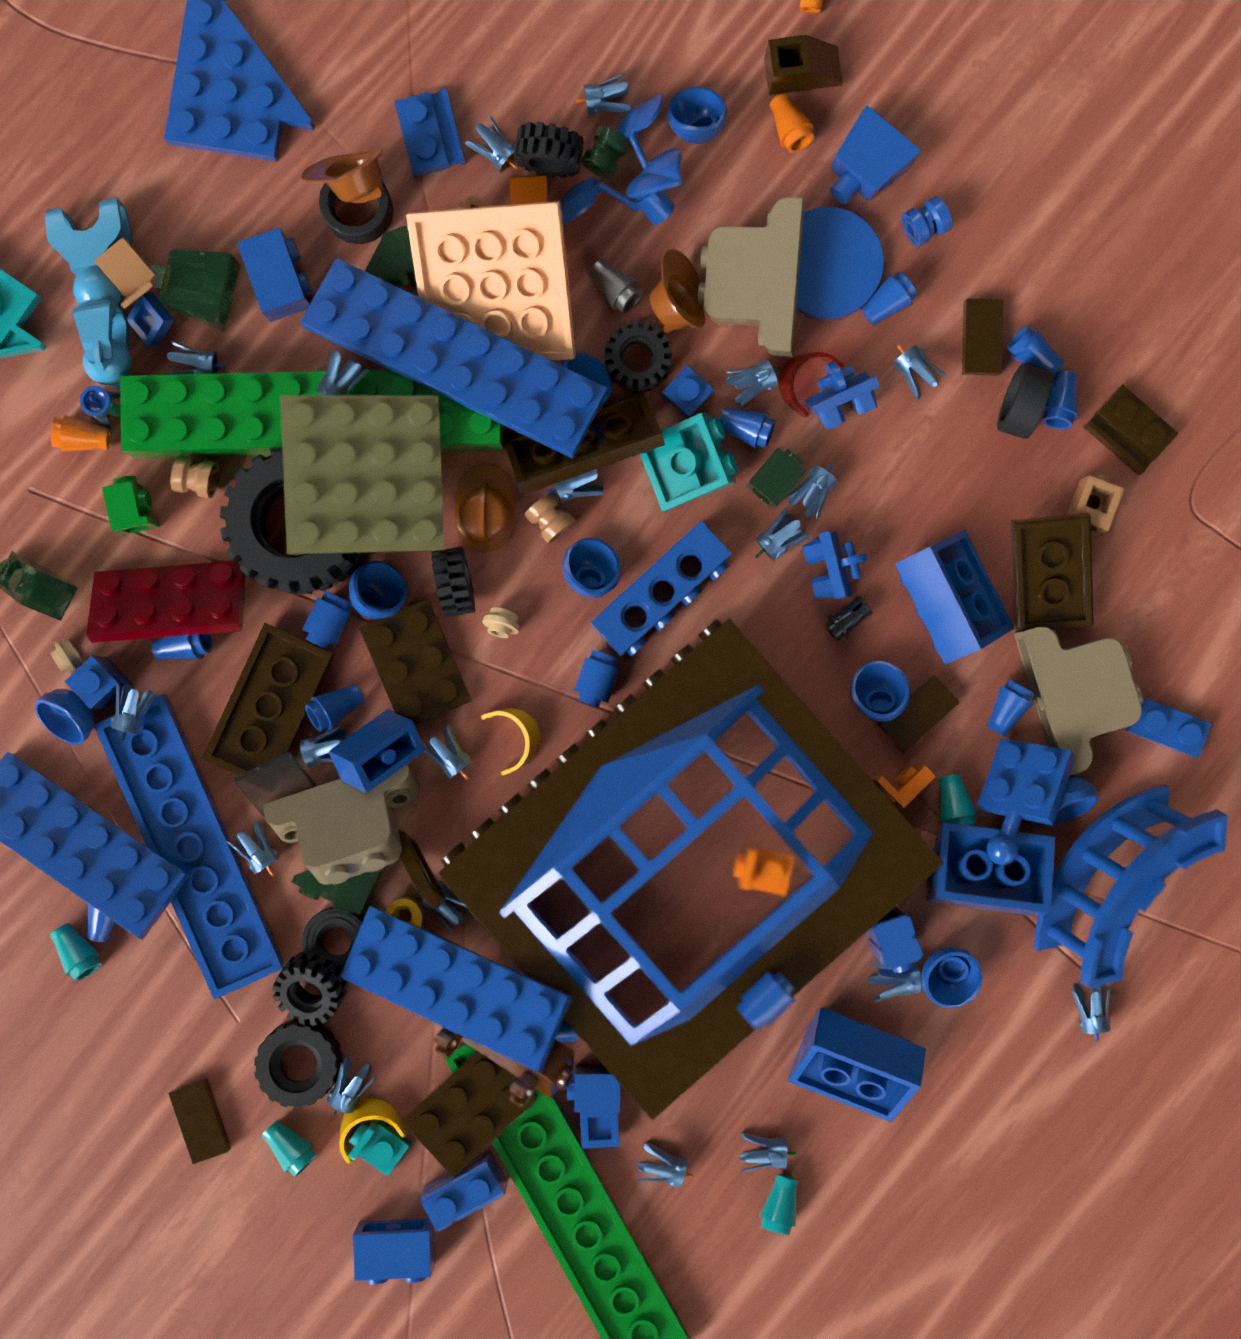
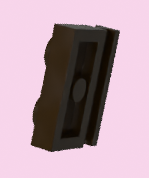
M1123 384L1111 394L1089 422L1083 426L1137 475L1143 474L1147 470L1146 468L1178 434L1176 430Z

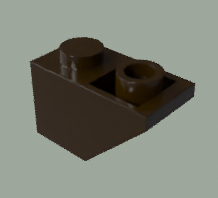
M808 35L768 40L764 63L769 95L842 86L843 80L838 46Z

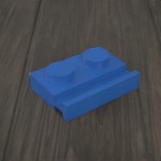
M446 88L441 89V92L433 94L428 92L394 101L414 177L449 169V166L460 164L461 166L466 164Z

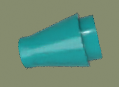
M954 774L938 778L940 784L941 822L968 826L976 825L974 815L978 813L962 782L961 775Z
M70 923L60 926L50 934L66 976H72L75 982L90 976L101 967L102 963L98 959L100 953L76 932Z
M279 1119L262 1134V1137L267 1141L284 1172H290L294 1177H297L317 1156L312 1149L314 1146L312 1143L286 1127Z
M776 1174L773 1187L759 1215L762 1217V1228L775 1233L790 1235L791 1228L796 1226L798 1179L783 1174Z

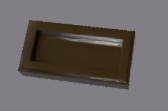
M966 298L963 302L962 375L999 376L1002 373L1003 299Z
M932 675L911 694L908 706L897 718L891 721L880 722L878 726L902 752H906L960 702L935 675Z
M399 830L402 845L400 859L419 896L436 908L446 901V897L417 842L407 833Z
M208 1078L173 1089L168 1093L192 1164L227 1153L231 1149Z

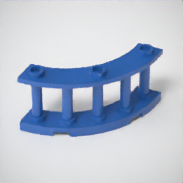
M1166 784L1148 788L1116 804L1101 815L1073 843L1053 875L1051 913L1038 916L1034 949L1041 951L1063 945L1082 958L1080 982L1089 988L1122 980L1127 951L1134 934L1129 929L1139 910L1146 912L1156 896L1166 886L1164 879L1177 868L1185 870L1206 857L1225 851L1227 814L1219 810H1213L1191 818L1168 806L1170 786ZM1162 822L1175 826L1161 836H1155L1144 830ZM1130 839L1145 849L1126 868L1108 858V856L1123 842ZM1097 869L1117 880L1102 905L1083 893ZM1077 908L1094 918L1086 943L1071 933L1073 918Z

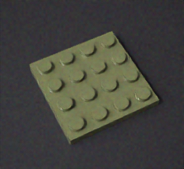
M280 396L287 554L444 550L438 396Z

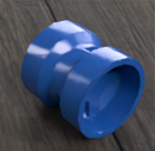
M934 196L925 201L923 207L919 209L911 208L901 215L904 231L915 247H920L929 242L931 236L935 234L943 235L953 228L950 212L939 196Z

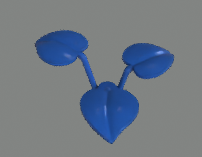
M662 92L631 109L620 120L615 129V137L618 140H623L629 136V140L644 169L627 187L626 194L630 198L600 182L597 184L595 177L587 178L573 186L560 199L563 225L579 217L589 209L598 193L601 192L607 193L629 206L634 213L640 209L652 225L660 224L672 214L675 204L663 189L682 185L680 172L681 153L678 149L672 148L659 154L648 163L638 142L639 131L650 126L661 111L664 103Z

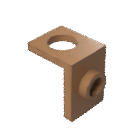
M122 237L94 260L98 267L125 296L121 303L124 308L133 303L159 280V277L125 237Z

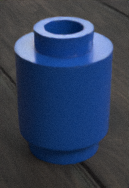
M328 591L324 592L322 598L317 597L302 629L309 633L306 640L326 649L329 643L337 645L352 614L349 612L352 603Z
M591 650L589 658L585 657L573 690L580 693L578 700L596 707L600 706L601 701L609 703L620 669L617 668L620 659Z
M767 971L741 996L743 1001L737 1006V1009L755 1029L759 1030L763 1025L769 1026L795 1001L791 995L795 987L781 972L774 976Z

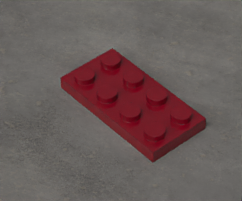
M236 561L94 572L86 636L91 643L242 631L246 574L240 570L241 565Z

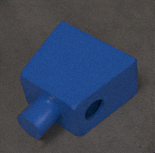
M866 105L834 158L831 169L839 176V179L830 188V193L842 204H847L856 192L866 200L871 201L914 165L921 150Z

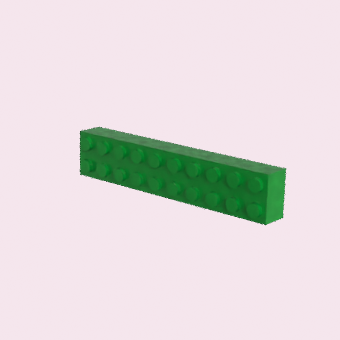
M369 370L347 394V396H438L440 452L503 451L502 424L391 370ZM326 371L120 376L121 451L136 459L176 458L178 455L189 457L257 456L262 454L263 456H270L271 449L282 447L280 396H324L316 390L321 379L326 375Z

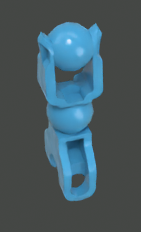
M118 197L103 199L99 202L100 209L97 222L93 227L79 231L76 230L73 219L63 211L62 207L48 209L45 212L47 240L69 263L70 270L76 275L72 292L78 305H76V308H73L72 312L81 343L84 347L82 364L86 374L93 381L102 385H112L115 389H120V376H128L132 368V358L129 353L130 326L123 309L119 306L122 293L94 260L122 237H125L132 245L133 237L128 212Z

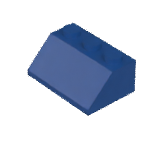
M966 529L895 564L899 571L900 580L908 589L916 605V612L919 618L924 621L931 635L933 646L936 652L940 654L944 664L979 651L1015 629Z
M942 822L933 851L944 864L928 877L926 902L1032 916L1051 913L1055 837L1017 832L1014 839L1018 845L1016 859L1010 864L999 865L989 858L987 844L992 837L999 835L1001 830Z
M820 1007L806 1029L787 1082L892 1122L921 1087L926 1048L916 1045L905 1038H898L880 1031L872 1025L863 1024L842 1016L836 1011Z

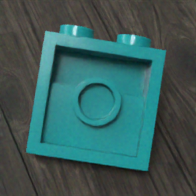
M699 413L662 430L665 445L640 454L662 512H668L697 498L706 497L737 483L734 477L735 474L739 473L737 462L731 452L725 454L720 441L725 438L723 426L717 417L712 419L711 415L707 413Z

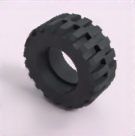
M282 447L271 449V455L268 457L259 454L252 458L253 466L248 470L241 467L235 474L239 481L234 488L228 485L224 496L228 497L229 501L227 507H220V518L226 522V527H222L220 531L222 540L229 542L228 554L233 561L241 565L240 570L266 587L286 593L302 595L312 594V591L316 590L325 591L333 588V583L338 580L343 582L351 575L349 570L354 565L359 567L364 559L361 556L362 552L317 553L293 557L278 552L269 543L265 530L266 516L274 500L284 493Z

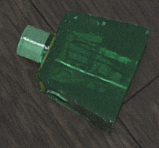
M174 249L169 253L166 267L148 264L159 277V280L153 287L161 289L159 301L173 312L221 332L225 331L241 266L232 254Z

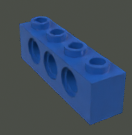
M700 521L594 618L590 624L620 657L626 652L632 657L648 642L643 636L650 629L655 627L660 631L675 617L671 612L675 606L681 601L687 606L702 592L698 587L700 583L708 576L714 581L730 566L725 560L732 553ZM688 557L695 558L700 563V573L694 577L684 575L680 570V562ZM665 582L672 587L674 594L670 601L659 602L654 598L652 589L657 583ZM638 607L645 612L646 622L643 626L633 628L626 623L624 616L630 608Z

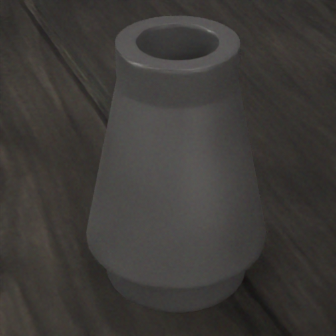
M603 259L595 263L588 276L595 282L615 311L620 310L623 314L628 313L638 304L643 296V290L639 288L637 280L612 267Z

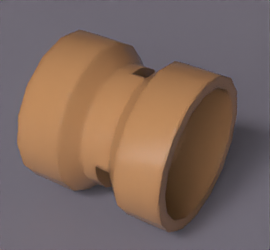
M178 455L171 471V489L181 493H187L192 490L200 497L212 498L219 483L218 462L208 460L196 463L192 457Z
M553 492L538 500L524 514L531 524L540 525V535L547 544L563 535L576 522L569 512L563 511L562 508L559 509L560 500Z

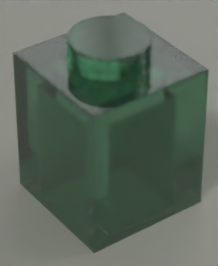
M777 448L749 480L746 488L774 510L807 471L801 467L803 461L795 453L788 449L783 452L780 448Z

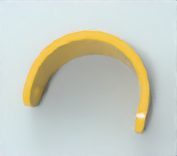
M515 708L500 709L481 716L482 720L492 718L495 715L511 718L519 725L524 734L525 751L523 757L516 766L501 771L502 776L528 765L537 755L541 745V733L537 722L526 712Z
M365 1098L358 1101V1105L355 1106L352 1113L344 1114L340 1126L339 1144L341 1154L347 1164L352 1163L353 1160L348 1157L351 1150L345 1137L349 1130L360 1122L373 1119L382 1120L391 1124L402 1138L407 1136L401 1117L390 1104L376 1098Z

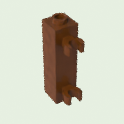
M442 1027L434 1038V1041L438 1043L435 1051L447 1059L454 1053L459 1042L463 1041L518 1077L511 1085L509 1091L513 1093L510 1101L521 1108H524L535 1089L551 1099L559 1088L564 1090L570 1084L576 1071L573 1068L574 1051L556 1039L543 1071L536 1072L447 1028Z

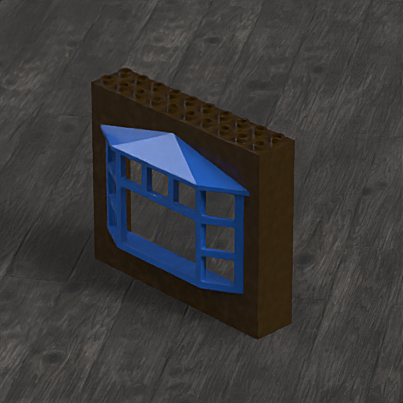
M730 618L723 623L718 619L714 620L698 634L703 640L694 649L689 643L670 659L674 664L670 670L664 674L658 669L642 683L646 691L636 699L632 694L626 697L614 708L618 713L614 719L608 724L601 719L586 732L585 735L589 740L582 747L578 748L575 743L556 759L560 763L558 768L552 773L545 768L527 784L531 791L526 796L522 797L519 793L514 795L499 809V812L503 815L496 822L489 817L469 835L474 840L469 846L466 847L461 842L440 860L445 867L437 873L526 976L572 997L564 1020L652 1121L756 1030L739 1012L737 1006L743 1001L741 996L767 971L774 976L781 972L795 987V990L791 993L792 996H795L944 864L940 857ZM744 714H748L775 745V749L747 776H743L716 745V740ZM706 752L734 783V788L700 818H695L668 787V783L699 755ZM784 757L788 759L814 790L813 794L786 821H782L755 790L756 784ZM659 794L684 822L687 829L656 857L648 860L622 831L620 825L651 797ZM742 797H746L812 872V875L685 987L678 991L611 913ZM824 801L851 831L852 837L835 855L821 865L795 836L794 831ZM607 836H611L637 865L639 871L607 900L601 902L573 871L572 867ZM559 878H563L591 910L588 916L562 936H557L530 905V902ZM598 923H602L630 954L628 960L601 980H596L569 950V946ZM641 968L669 1001L653 1015L636 1025L610 997L607 991L633 971Z

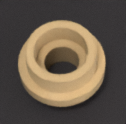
M490 608L489 614L485 615L482 621L488 627V633L500 638H509L510 634H517L520 628L517 624L518 615L503 608Z
M69 638L63 642L59 640L53 642L56 650L50 652L56 665L61 672L68 669L73 674L77 670L76 668L84 663Z

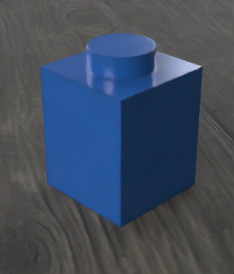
M91 656L64 681L90 709H106L116 700V683L120 685V695L122 694L124 684L127 683L130 686L133 684L108 657Z
M575 1065V1075L567 1086V1100H574V1113L620 1112V1083L604 1065Z

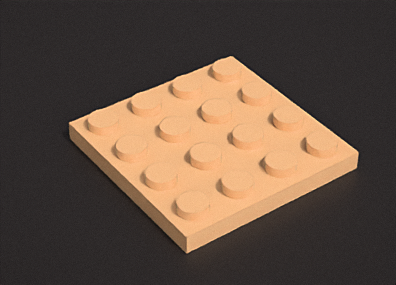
M560 201L410 212L406 215L419 298L548 360H568L576 357Z

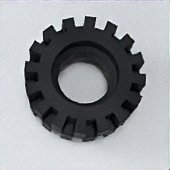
M528 122L526 125L522 124L518 128L513 160L517 162L519 167H525V170L529 172L536 171V174L541 176L544 173L548 174V177H555V175H558L560 178H566V175L573 177L580 172L584 138L578 136V132L574 130L568 131L569 128L565 126L558 128L554 123L545 125L544 122H537L535 125L532 122Z
M633 320L631 325L626 326L623 323L619 326L617 332L614 330L611 333L609 342L607 341L605 346V367L614 384L617 382L620 388L625 391L626 388L632 389V393H636L638 390L648 392L651 391V387H658L661 384L662 379L666 378L669 372L672 356L669 339L666 335H662V329L658 326L655 328L651 327V322L644 321V324H638V320ZM633 344H643L652 353L653 359L651 364L643 370H633L624 362V352Z
M459 546L431 552L434 582L436 583V591L444 618L474 613V593L463 547Z
M304 951L299 952L296 957L292 956L273 984L272 991H276L273 995L274 1001H281L278 1006L281 1012L286 1009L290 1012L287 1017L293 1020L296 1015L300 1017L298 1023L305 1025L308 1019H310L311 1025H317L320 1020L322 1023L327 1022L336 1013L347 993L348 981L340 977L343 969L336 971L339 963L335 960L331 964L326 962L328 958L326 954L316 958V951H310L307 956ZM299 981H307L314 984L321 991L322 995H314L302 988Z

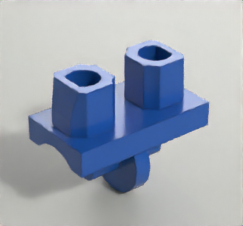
M832 361L825 365L827 376L817 380V385L821 392L804 399L808 410L817 414L823 426L827 429H833L846 421L840 405L850 400L855 413L859 415L877 408L874 389L880 386L876 376L869 377L866 372L854 376L855 371L852 365L840 369Z
M827 531L819 533V539L803 545L807 564L811 565L826 561L829 575L811 579L815 598L834 597L835 599H843L853 596L846 567H848L851 580L862 578L859 564L869 561L867 553L856 555L854 543L848 542L842 544L845 558H843L837 532Z

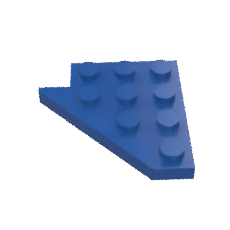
M187 0L164 140L168 145L277 161L282 127L288 126L314 130L311 118L224 0Z

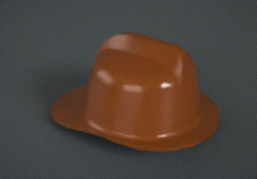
M374 149L365 153L336 155L323 159L306 168L301 174L302 180L309 183L325 182L343 202L365 203L380 198L384 193L377 158L382 154V149Z
M675 249L667 250L662 256V279L652 290L649 297L657 325L662 329V333L681 330L688 326L702 328L706 321L703 306L698 305V289L700 284L698 274L690 260L682 252Z
M489 464L474 466L463 474L457 485L455 502L457 535L462 543L473 551L487 553L503 547L512 536L514 527L515 492L513 482L508 474L498 466Z

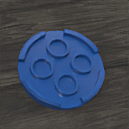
M820 207L804 212L797 310L805 314L806 317L817 320H836L847 317L860 310L875 293L883 273V251L874 230L858 215L836 207Z

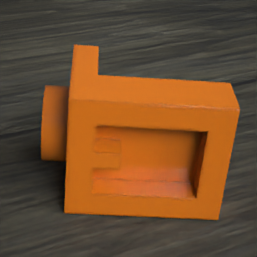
M910 765L895 779L898 783L895 788L882 775H876L872 781L892 804L895 803L897 806L904 808L936 776L925 765H918L916 768Z
M746 845L744 854L737 853L733 876L739 878L737 884L740 888L747 890L752 888L786 896L794 856Z

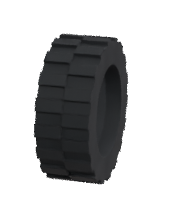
M293 1019L284 1025L282 1023L276 1027L260 1044L257 1050L258 1055L254 1059V1065H256L254 1074L255 1079L259 1081V1088L269 1096L268 1099L272 1102L276 1101L280 1103V1106L286 1108L288 1106L302 1108L303 1105L310 1106L315 1104L319 1098L322 1099L336 1082L340 1063L342 1062V1053L340 1054L339 1050L340 1044L333 1037V1032L330 1029L324 1028L321 1023L311 1025L310 1019L306 1021L305 1025ZM304 1045L315 1054L317 1067L309 1079L294 1081L283 1073L280 1060L283 1052L288 1047Z

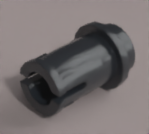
M859 595L836 615L832 616L830 614L827 616L828 621L824 626L837 641L841 638L847 639L849 637L848 633L873 614L869 605L862 603L864 600Z

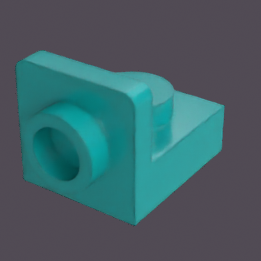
M373 1119L369 1126L362 1122L349 1140L354 1147L348 1157L354 1161L357 1156H360L388 1177L409 1148L411 1141L406 1137L402 1138L395 1129L384 1121Z

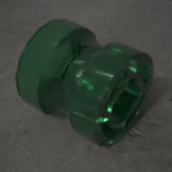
M598 126L593 136L594 144L592 148L586 149L581 163L593 174L611 180L619 168L617 162L619 158L625 156L630 142L616 130L607 126Z

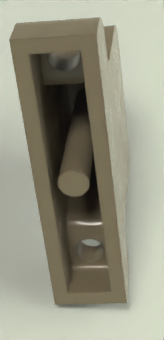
M786 197L778 200L773 208L768 210L767 226L764 228L724 226L715 229L710 234L708 245H702L701 268H706L705 283L699 284L698 305L704 306L711 320L717 324L759 326L758 345L765 346L767 351L775 357L793 358L805 210L803 198Z
M1036 627L1014 633L1030 689L1035 693L1033 699L1047 745L1072 750L1076 758L1070 775L1087 770L1093 758V749L1090 743L1093 737L1134 725L1141 717L1143 695L1139 686L1133 683L1130 673L1132 659L1128 650L1112 638L1092 640L1062 649L1056 632L1047 627Z
M408 763L367 794L343 782L340 778L263 804L264 816L283 842L294 843L299 841L302 861L318 882L322 884H340L350 877L365 872L379 871L400 857L402 845L395 812L399 807L413 802L419 795L420 787L417 775L411 764Z

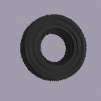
M330 907L320 911L310 919L304 929L302 948L305 955L307 956L310 951H316V958L326 954L328 955L326 962L331 964L335 960L339 963L336 971L342 970L364 919L357 912L346 907ZM330 927H342L349 933L351 945L346 953L333 955L324 948L323 935Z

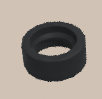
M383 181L384 193L380 198H377L378 208L374 218L366 224L357 227L348 226L340 221L335 212L337 196L324 183L320 190L319 207L322 218L336 237L347 243L362 245L375 241L386 232L392 221L393 205Z
M1022 363L1018 367L1001 405L997 421L998 431L1022 439H1028L1032 435L1048 401L1053 380L1051 371L1027 363Z

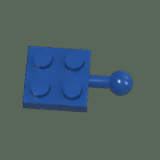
M1000 739L977 804L983 812L1006 816L1000 834L992 837L987 844V854L994 863L1007 865L1016 859L1018 845L1014 839L1021 819L1049 825L1054 824L1076 758L1072 750Z

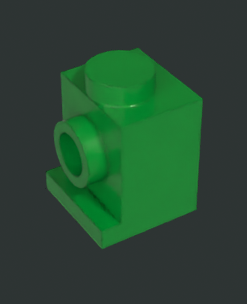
M136 476L118 477L113 480L114 485L102 487L112 532L128 535L160 527L159 521L149 515V511L153 509L151 496L147 489H144L142 485L137 483Z

